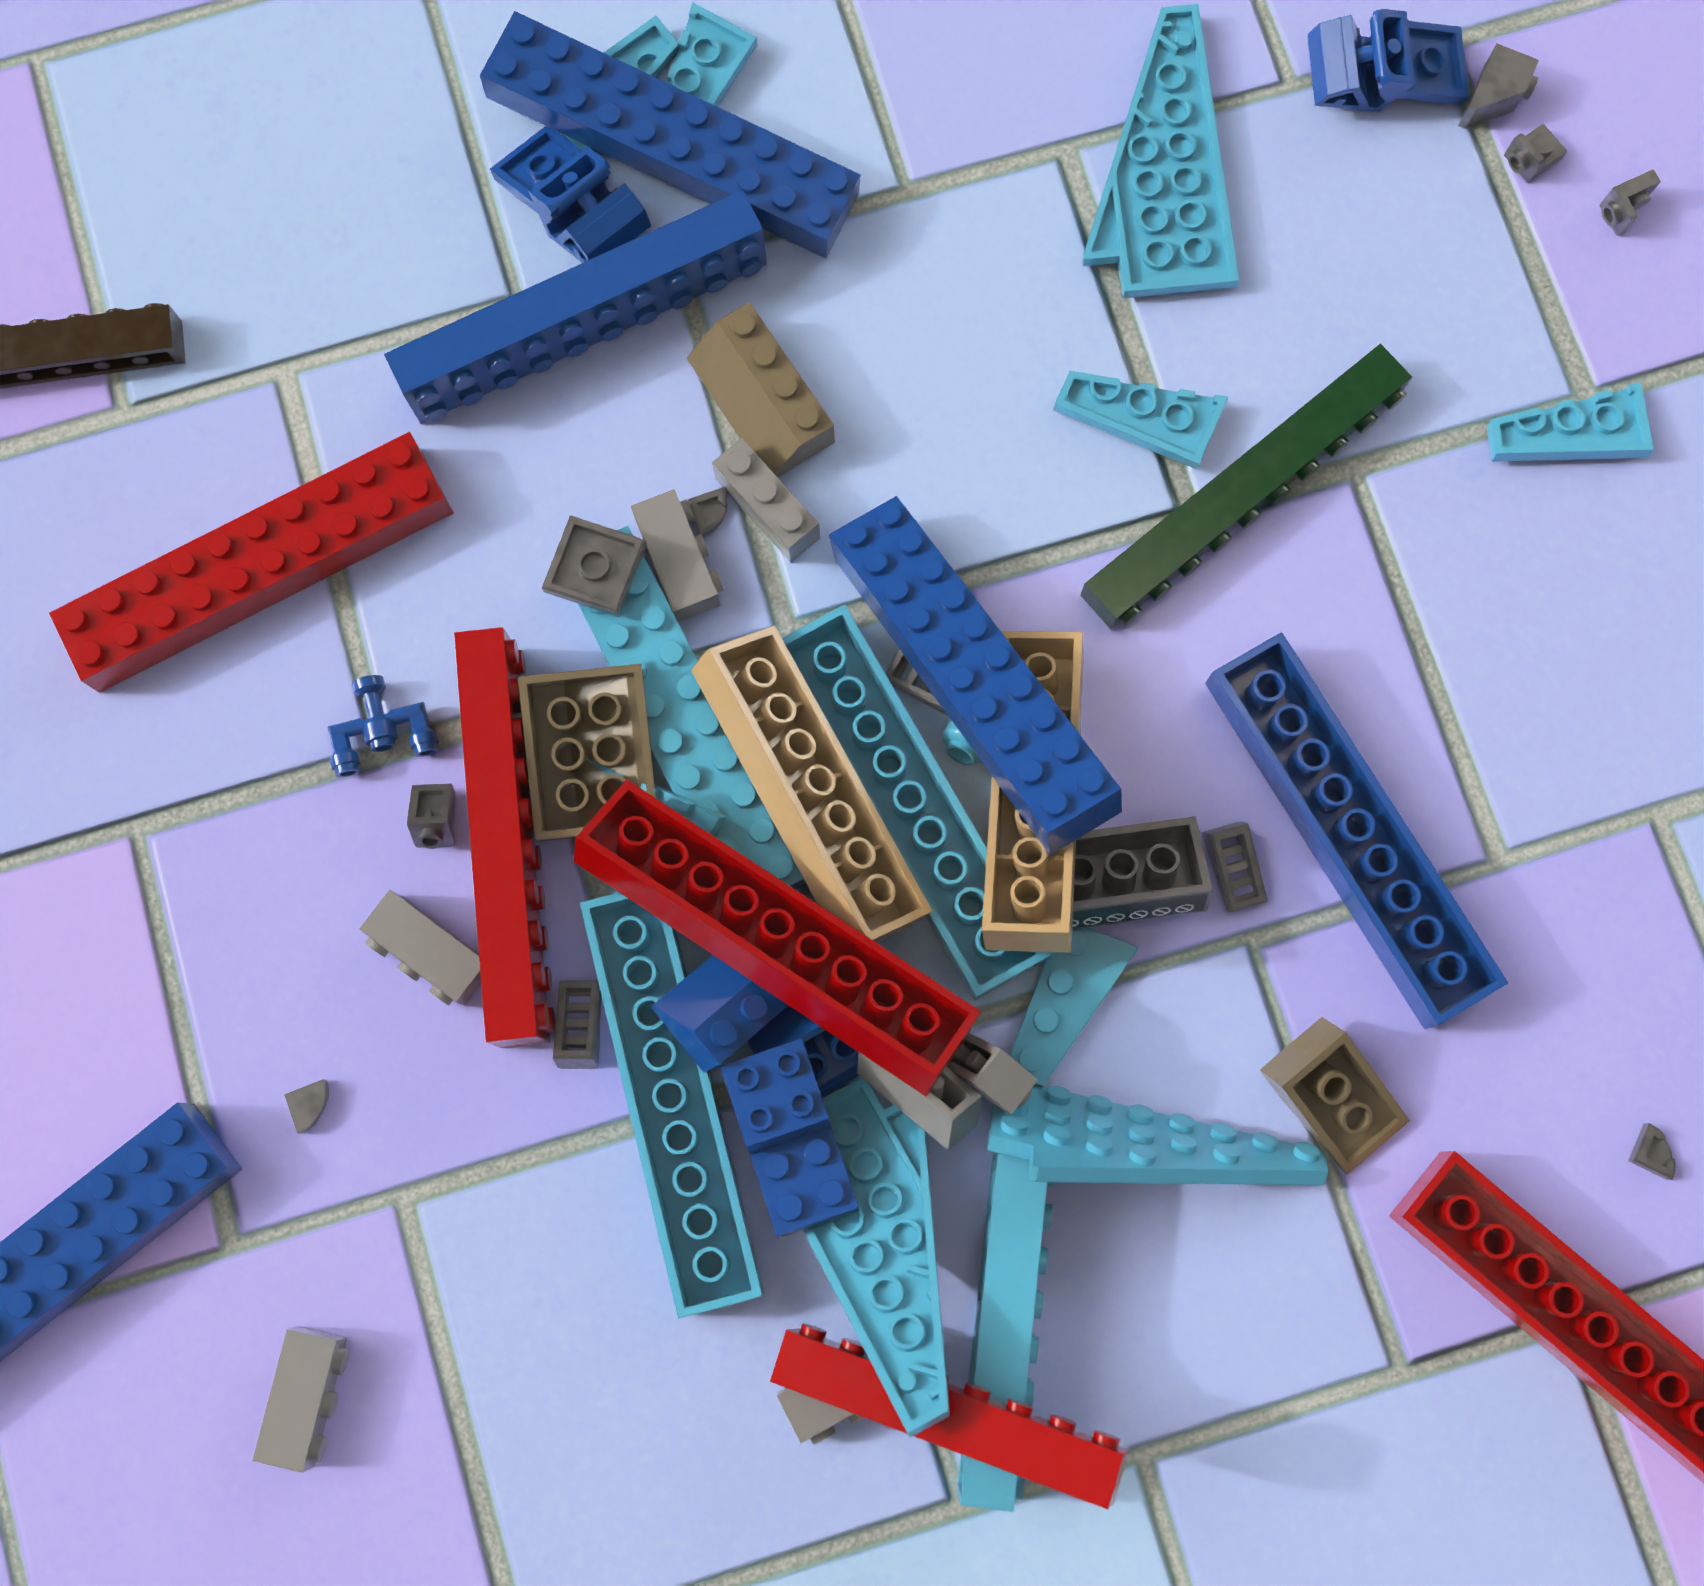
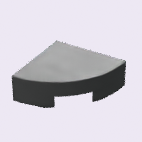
M725 487L688 499L698 531L703 538L713 533L725 518L728 505Z
M326 1079L284 1094L297 1134L310 1130L319 1121L318 1119L321 1117L326 1102L329 1099V1084Z
M1644 1123L1628 1161L1661 1178L1673 1180L1676 1163L1665 1140V1135L1654 1125Z

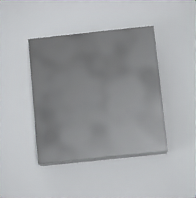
M570 515L541 589L544 593L620 617L645 552L647 542L644 539Z

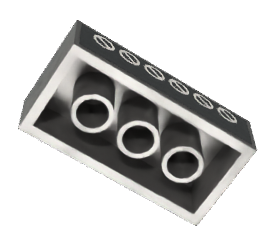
M1196 816L1096 829L1076 840L1072 929L1208 910L1213 888Z

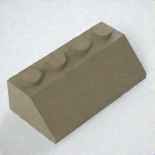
M750 302L716 321L687 357V361L739 438H742L777 477H780L835 443L834 424Z

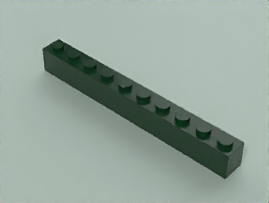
M1380 343L1085 582L1080 596L1111 630L1120 622L1127 626L1142 613L1143 610L1140 606L1150 598L1154 602L1162 598L1173 587L1170 582L1180 573L1185 578L1195 571L1203 562L1200 559L1202 555L1210 549L1213 553L1218 552L1232 539L1229 533L1239 525L1246 529L1262 514L1259 510L1269 501L1272 505H1275L1282 500L1291 490L1288 486L1298 477L1301 481L1310 477L1320 467L1318 461L1327 453L1331 458L1337 455L1349 443L1347 437L1355 430L1362 434L1377 421L1379 417L1376 413L1382 408L1386 407L1388 410H1391L1407 396L1404 389L1412 376Z

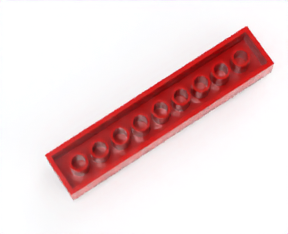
M409 431L49 612V615L81 682L101 693L454 514L420 447Z
M504 627L454 632L485 1041L500 1048L550 1043L549 1032H555L556 1021L553 1007H547L546 991H552V975L550 967H544L543 950L549 949V938L546 925L541 926L539 913V910H545L546 905L544 888L542 885H537L536 870L542 869V855L540 846H534L533 841L534 825L518 677L520 674L526 673L525 657L523 650H518L516 639H511Z
M626 780L576 836L574 863L925 1097H927L964 1043L981 1013L979 1009L629 780Z
M1456 1151L1439 1152L1390 1213L1389 1217L1704 1484V1360Z

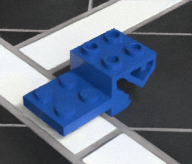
M1382 8L1373 11V16L1370 17V37L1361 36L1360 27L1357 28L1351 14L1321 22L1307 34L1315 106L1380 112L1397 98L1461 105L1470 98L1460 26L1410 21L1407 18V11Z
M547 126L543 127L490 168L496 182L539 214L548 237L582 263L636 239L651 227L645 208L626 183L612 192L607 189L605 181L611 174L609 170L611 167L602 156L588 146L581 150L557 131Z
M802 1038L720 1066L777 1239L860 1211Z

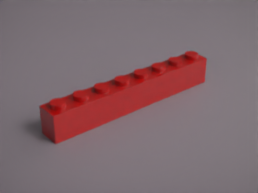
M802 1323L801 1329L795 1328L785 1331L770 1382L907 1434L860 1342L842 1338L841 1344L825 1338L826 1330ZM948 1375L947 1387L950 1416L914 1435V1437L1107 1510L1115 1502L1129 1449L1119 1446L1121 1439L1099 1430H1094L1093 1436L1075 1430L1077 1423L1068 1418L1051 1414L1049 1420L1033 1415L1034 1407L1024 1402L1008 1398L1007 1403L1003 1404L990 1399L991 1391L983 1387L966 1383L963 1389L949 1384Z

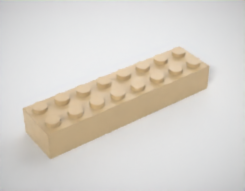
M774 625L709 648L691 669V672L817 904L876 943L910 928L931 913L930 905L776 626Z
M1001 631L1081 735L1084 667L1083 632ZM993 776L991 780L982 920L985 949L1071 953L1076 840L1054 854L1049 855Z

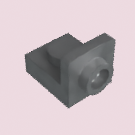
M1543 123L1527 135L1520 133L1514 137L1504 153V157L1508 160L1510 168L1529 183L1563 159L1567 150Z
M1654 169L1613 187L1599 204L1605 223L1612 227L1617 236L1625 233L1638 218L1635 210L1643 207L1651 200L1650 194L1661 183Z
M452 783L412 785L407 827L415 847L436 849L455 845V835L451 826L455 791Z

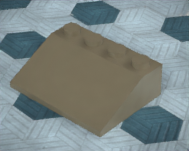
M642 664L518 677L535 841L576 838L622 785L615 779L621 780L623 783L629 780L638 787L645 783L647 793L656 798V794L653 792L655 783ZM587 759L624 775V777L617 774L608 775Z

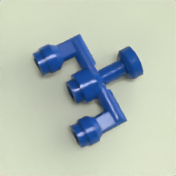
M381 675L364 676L352 682L354 694L364 699L368 715L367 719L362 720L358 718L327 726L333 750L330 763L336 777L340 778L349 777L360 772L359 755L352 749L349 739L352 736L364 734L366 745L371 746L373 752H383L396 746L395 740L398 738L395 725L410 722L412 733L409 737V742L415 756H429L439 751L437 732L430 728L424 702L393 709L384 714L379 694L384 691L386 685L384 677Z

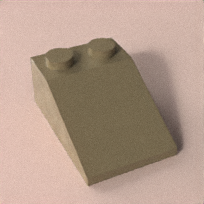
M1324 1017L1318 1019L1260 1069V1072L1281 1100L1347 1175L1410 1121L1348 1034Z

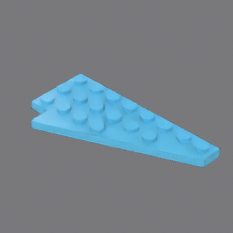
M1199 4L1161 7L1084 250L1082 267L1118 263L1122 298L1237 288L1239 283Z
M861 1078L822 1098L860 1211L803 1230L910 1438L950 1416L926 1131L895 1105L884 1110L870 1084Z
M1034 1085L1031 1088L1032 1093L1028 1101L1023 1106L1016 1108L1013 1114L992 1104L987 1150L1030 1160L1029 1181L1324 1186L1329 1171L1324 1150H1320L1315 1145L1307 1142H1297L1294 1144L1277 1140L1274 1136L1267 1133L1258 1132L1250 1134L1237 1131L1223 1123L1210 1125L1194 1121L1191 1117L1183 1114L1166 1115L1157 1113L1143 1105L1134 1104L1127 1106L1113 1103L1108 1098L1100 1095H1091L1089 1097L1078 1095L1060 1086H1050L1047 1088Z

